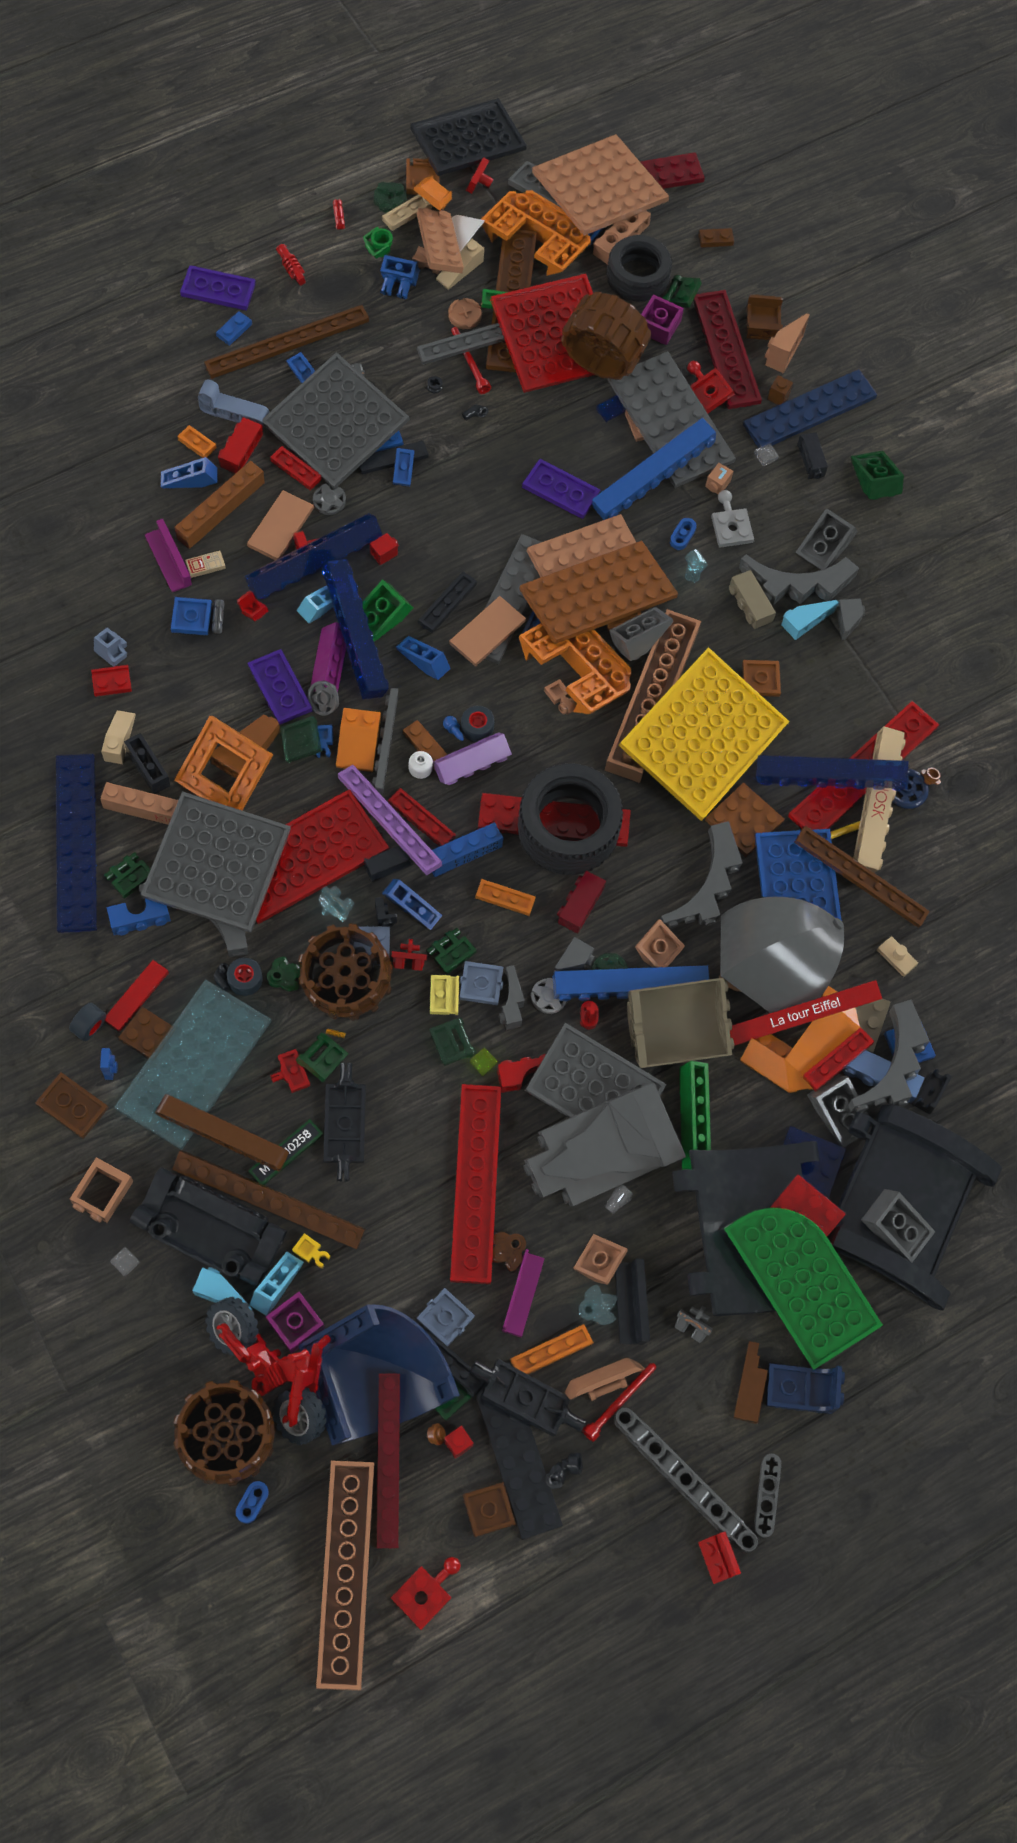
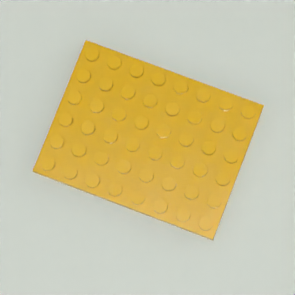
M708 647L618 746L702 821L789 721Z

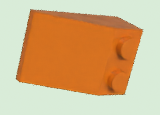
M343 708L336 761L337 768L346 769L354 765L358 770L373 772L381 724V712Z

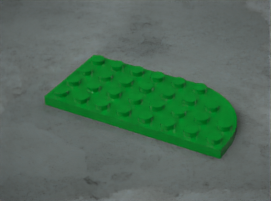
M763 1208L747 1213L724 1227L725 1232L813 1370L883 1326L827 1236L813 1221L804 1215L783 1208Z

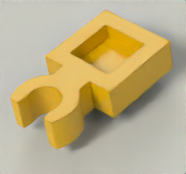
M305 1233L292 1249V1252L308 1263L313 1258L319 1268L324 1267V1264L319 1261L321 1257L330 1259V1255L327 1252L318 1251L321 1245Z

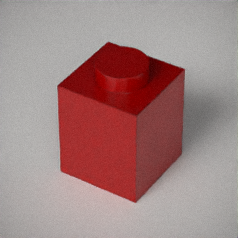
M386 533L370 543V553L379 565H382L398 555L399 545L394 537L391 538Z
M462 1426L444 1438V1443L455 1459L471 1449L474 1444Z

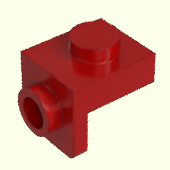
M248 591L237 600L242 613L254 622L269 612L266 605L256 600L252 591Z

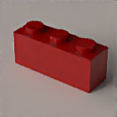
M244 417L240 423L236 424L234 433L228 437L225 448L221 449L218 454L221 468L236 474L245 466L263 436L261 424Z

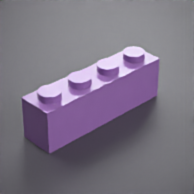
M498 732L433 761V765L440 782L451 785L456 783L457 779L462 776L464 778L472 776L474 771L478 769L485 770L496 761L500 763L507 760V756L512 755L505 735Z

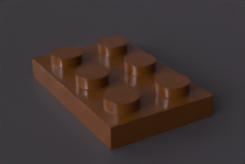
M62 1072L35 1102L36 1106L82 1139L85 1138L108 1110V1106Z

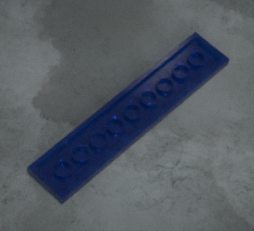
M95 755L56 756L58 933L97 931Z

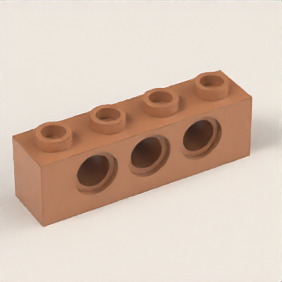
M643 211L614 223L611 228H607L604 234L595 240L593 255L608 265L609 254L613 246L626 237L640 235L649 226L651 213Z

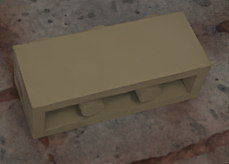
M749 570L732 577L729 590L736 597L739 608L743 609L746 614L747 622L754 629L773 622L776 612L752 571Z

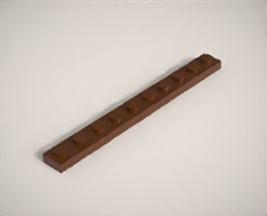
M360 305L207 360L204 364L211 379L365 324L369 322V316L364 307Z
M183 1150L179 1151L172 1168L174 1171L355 1249L359 1247L366 1230Z

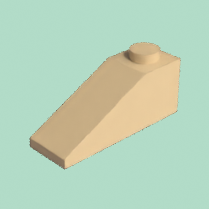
M474 239L469 240L460 252L464 266L463 273L441 271L437 276L436 280L448 290L484 261V248Z
M116 711L106 733L101 751L104 761L123 764L126 754L124 741L130 738L136 716L135 713Z

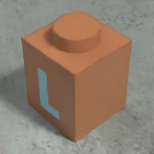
M718 463L707 477L705 487L711 492L719 494L731 482L733 471Z

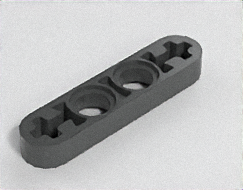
M775 1454L766 1455L761 1462L754 1519V1532L760 1538L771 1536L775 1526L781 1473V1460ZM770 1458H772L773 1463H776L777 1465L772 1468L771 1473L776 1474V1477L772 1475H764V1472H769V1465H767L766 1462H768ZM770 1479L774 1482V1489L772 1491L764 1489V1480ZM767 1500L771 1503L772 1510L769 1513L762 1511V1501ZM759 1515L764 1517L771 1516V1520H766V1527H769V1530L765 1534L758 1527L763 1524L764 1518H759Z

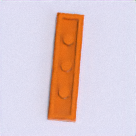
M585 1324L511 1358L510 1362L513 1367L526 1374H530L592 1345L593 1341Z

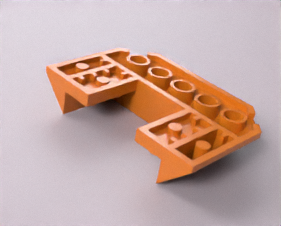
M532 190L517 194L516 191H509L480 219L485 220L482 226L491 242L498 236L507 241L519 229L536 231V239L542 242L543 245L535 252L534 258L548 266L546 276L563 272L591 243L590 236L588 234L583 235L561 207Z
M542 624L519 635L526 661L534 657L542 665L561 655L581 676L579 680L568 685L565 690L577 703L573 712L591 714L630 690L631 668L595 629L554 644Z
M828 986L821 997L836 993L837 991ZM856 1008L812 1021L793 1048L772 1034L757 1039L752 1038L740 1061L788 1093L803 1089L811 1090L813 1088L802 1078L803 1075L860 1028Z

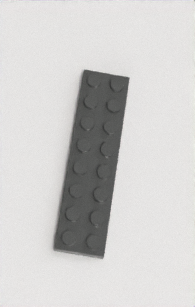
M521 534L485 609L501 596L523 615L528 602L519 590L520 585L540 578L527 553V548L542 543L541 541ZM514 632L485 659L499 664Z

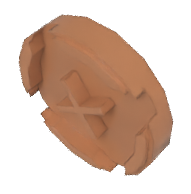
M463 298V300H455L450 305L448 316L450 322L455 327L471 329L480 323L482 311L476 301Z

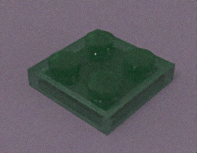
M314 716L280 727L285 761L288 763L322 752L317 720Z

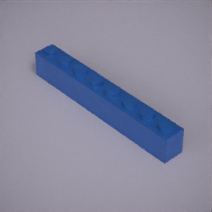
M701 418L593 498V508L603 520L617 516L621 510L629 508L636 499H641L648 490L656 488L663 479L671 477L675 470L683 468L691 458H696L706 447H711L716 441L715 430L704 418Z
M708 966L555 971L552 976L554 999L569 1001L571 998L589 1000L590 997H598L599 1000L609 999L610 996L626 999L630 990L708 980L709 970Z

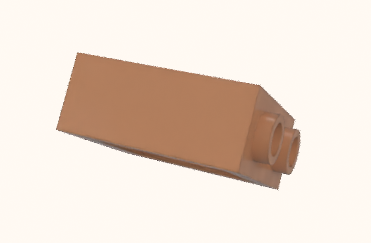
M96 1157L70 1197V1201L73 1204L72 1207L81 1213L84 1211L90 1213V1217L99 1223L101 1221L108 1223L132 1185L133 1180L128 1174ZM97 1171L120 1183L104 1211L80 1199Z

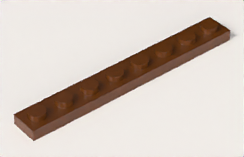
M807 826L802 828L795 839V844L919 928L930 912L929 910Z

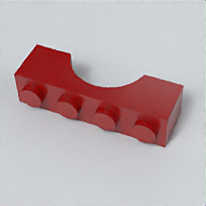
M546 1054L535 1059L525 1057L517 1062L507 1060L498 1064L497 1074L501 1093L521 1090L524 1079L529 1074L536 1072Z

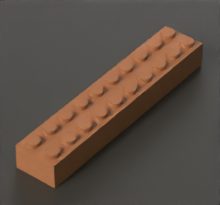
M668 609L665 614L673 619V623L651 648L605 771L639 783L645 769L618 745L680 679L701 621Z
M331 1461L317 1689L361 1691L374 1462Z

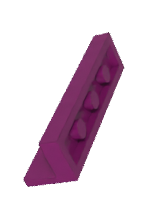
M160 519L156 521L158 529L145 534V537L171 592H175L191 586V576L164 520Z
M337 622L321 629L311 685L318 681H328L337 688L338 692L349 629Z
M526 1249L502 1329L504 1333L521 1338L545 1259L529 1254L528 1249Z

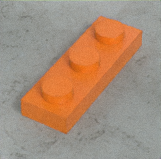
M481 879L475 896L476 899L530 916L536 899L535 896Z

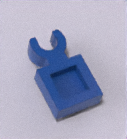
M332 725L313 726V744L318 746L315 750L318 758H320L321 751H326L327 757L331 755L328 745H333Z

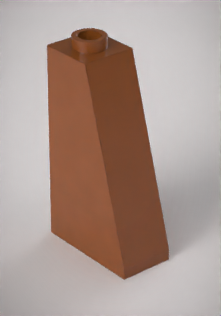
M262 715L239 733L267 750L280 733V726L275 718ZM222 745L215 749L210 757L211 764L236 779L246 763L244 759Z

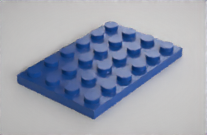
M830 829L813 830L832 843ZM801 830L755 833L762 898L789 897L804 900L824 909L835 918L841 920L835 870L794 843Z

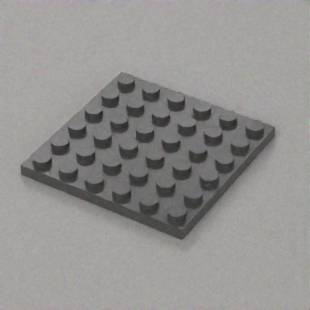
M336 352L262 419V422L267 429L308 466L317 471L322 476V479L335 489L399 431L410 418Z
M182 791L141 892V897L251 933L289 836L291 826Z

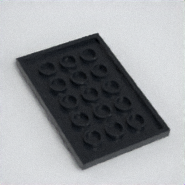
M499 98L410 124L412 133L437 176L478 165L483 157L491 161L525 151L527 148L525 141Z

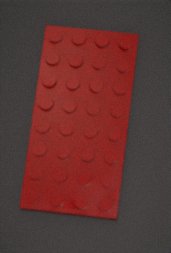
M350 789L285 824L291 826V830L257 916V924L262 923L363 866L365 858L370 859L372 856L389 850L388 845Z

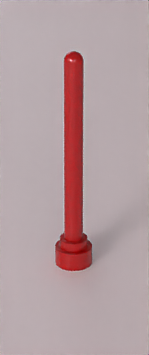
M457 327L452 328L454 336L460 334ZM470 351L463 353L477 381L476 388L479 394L489 392L491 385L488 380L482 377Z
M650 1363L595 1423L587 1424L582 1429L583 1434L589 1440L594 1442L600 1436L599 1433L602 1426L656 1370V1365Z

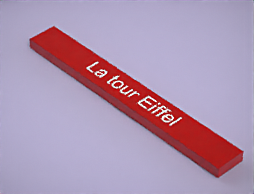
M877 980L732 1025L730 1038H733L734 1045L750 1041L752 1038L757 1039L881 1000L882 996Z

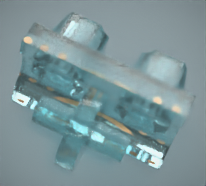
M325 886L318 899L323 907L322 914L324 916L331 914L333 917L337 916L344 922L349 912L353 909L354 902L350 898L342 901L339 898L341 892L336 886L330 889Z

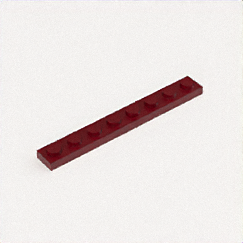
M379 1373L377 1549L398 1548L400 1373Z

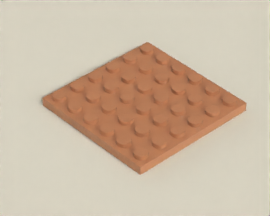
M617 135L532 167V173L583 235L602 229L669 200V195Z

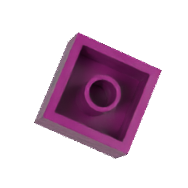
M653 295L641 314L647 320L648 329L651 331V339L667 345L682 320L684 308Z
M300 1292L266 1316L268 1324L291 1354L299 1349V1344L325 1329L324 1323Z

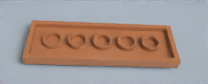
M418 208L417 218L429 269L462 274L464 266L451 214L446 211Z
M620 514L527 548V553L541 578L636 543Z

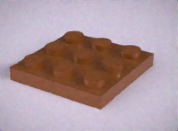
M743 783L712 811L705 821L710 826L729 821L738 850L747 857L756 849L755 833L775 831L784 822V818Z

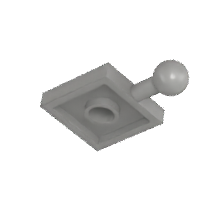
M722 490L718 494V500L723 504L725 511L712 513L711 516L719 548L753 543L754 536L747 509L732 510L730 505L732 494L728 490ZM734 525L737 527V530L731 531L728 526Z

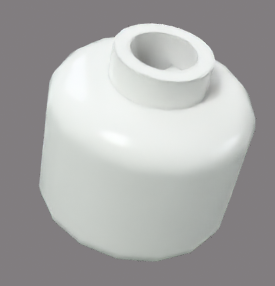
M424 751L413 753L409 758V771L411 775L423 779L431 774L433 768L432 757Z

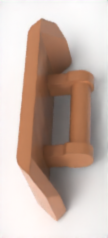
M624 1358L572 1379L565 1390V1394L572 1400L587 1392L590 1401H593L597 1397L609 1392L628 1387L625 1377L635 1372H641L645 1368L635 1360Z

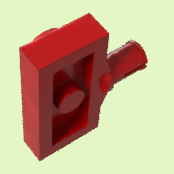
M296 1049L278 1055L281 1071L270 1075L273 1083L284 1079L292 1093L310 1086L304 1067L300 1066L296 1061V1058L299 1056Z

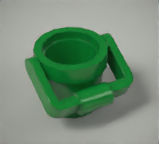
M375 227L363 237V240L366 243L365 247L369 254H372L377 259L389 255L393 236L389 230Z

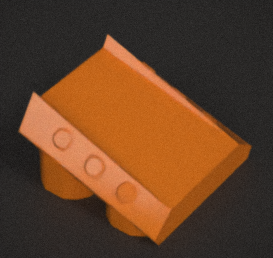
M433 176L423 179L414 187L415 192L440 211L444 210L452 199V190L448 191L433 179Z

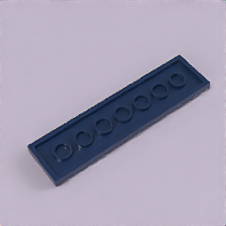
M858 369L751 417L743 422V426L761 451L874 400L877 397V393Z

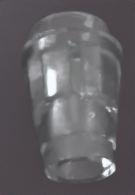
M621 1184L615 1188L604 1207L614 1214L632 1200L633 1193Z

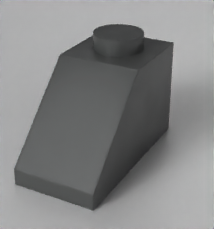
M861 599L839 600L836 611L841 640H845L860 624L862 617L865 616V607L862 605Z
M574 937L557 963L554 972L584 970L586 965L590 966L595 958L593 955L594 948Z

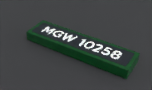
M310 1119L278 1145L289 1152L281 1171L323 1136V1133ZM257 1163L249 1170L250 1175L262 1185H265L280 1172L260 1163Z

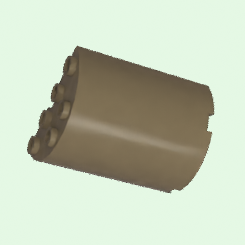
M723 977L636 989L628 992L627 1014L632 1047H635V1059L639 1068L732 1055V1049H734L733 1038H730L732 1022L730 1018L727 1019L730 1003L726 999L725 993L728 991V984Z

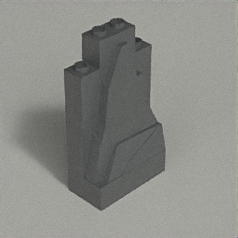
M653 1082L539 1131L537 1140L541 1148H545V1151L525 1159L523 1167L527 1176H531L533 1180L531 1186L536 1195L539 1194L540 1197H545L562 1189L561 1195L564 1202L568 1203L569 1206H575L656 1168L665 1167L685 1158L686 1155Z

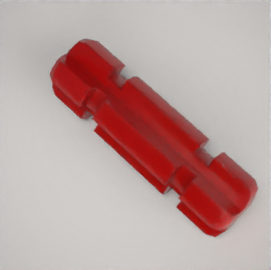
M335 199L333 201L336 228L340 230L345 228L342 201Z

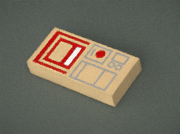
M220 551L185 560L191 578L226 569Z

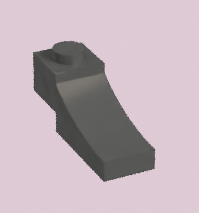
M514 965L506 967L508 1000L506 1005L502 1006L501 1013H499L501 1025L505 1024L506 1030L522 1026L519 1008L524 1007L525 1000Z

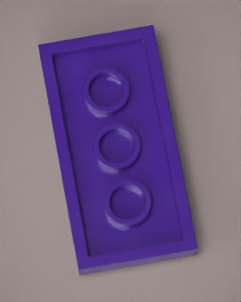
M189 265L180 294L181 297L247 311L256 281L247 277Z
M542 459L538 460L522 483V488L581 519H584L592 507V499L599 495L601 491Z
M281 649L248 662V667L279 725L312 712V706Z

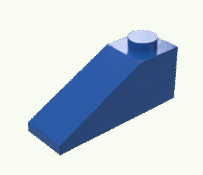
M206 457L161 471L162 488H200L217 483V467Z
M410 636L396 646L400 653L425 674L437 680L451 669L443 652Z
M393 879L382 893L397 907L429 930L442 917V914L399 879Z

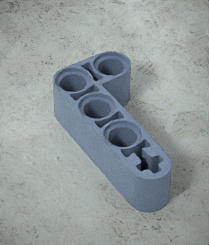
M205 380L198 394L199 407L204 413L240 423L244 417L261 424L263 428L264 423L262 419L270 412L263 405L220 393L218 384L212 380Z

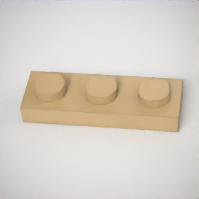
M418 194L384 214L382 221L393 231L417 217L418 208L431 209L432 205Z

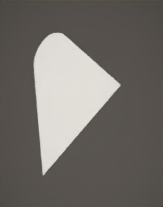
M461 215L452 217L460 252L485 220Z

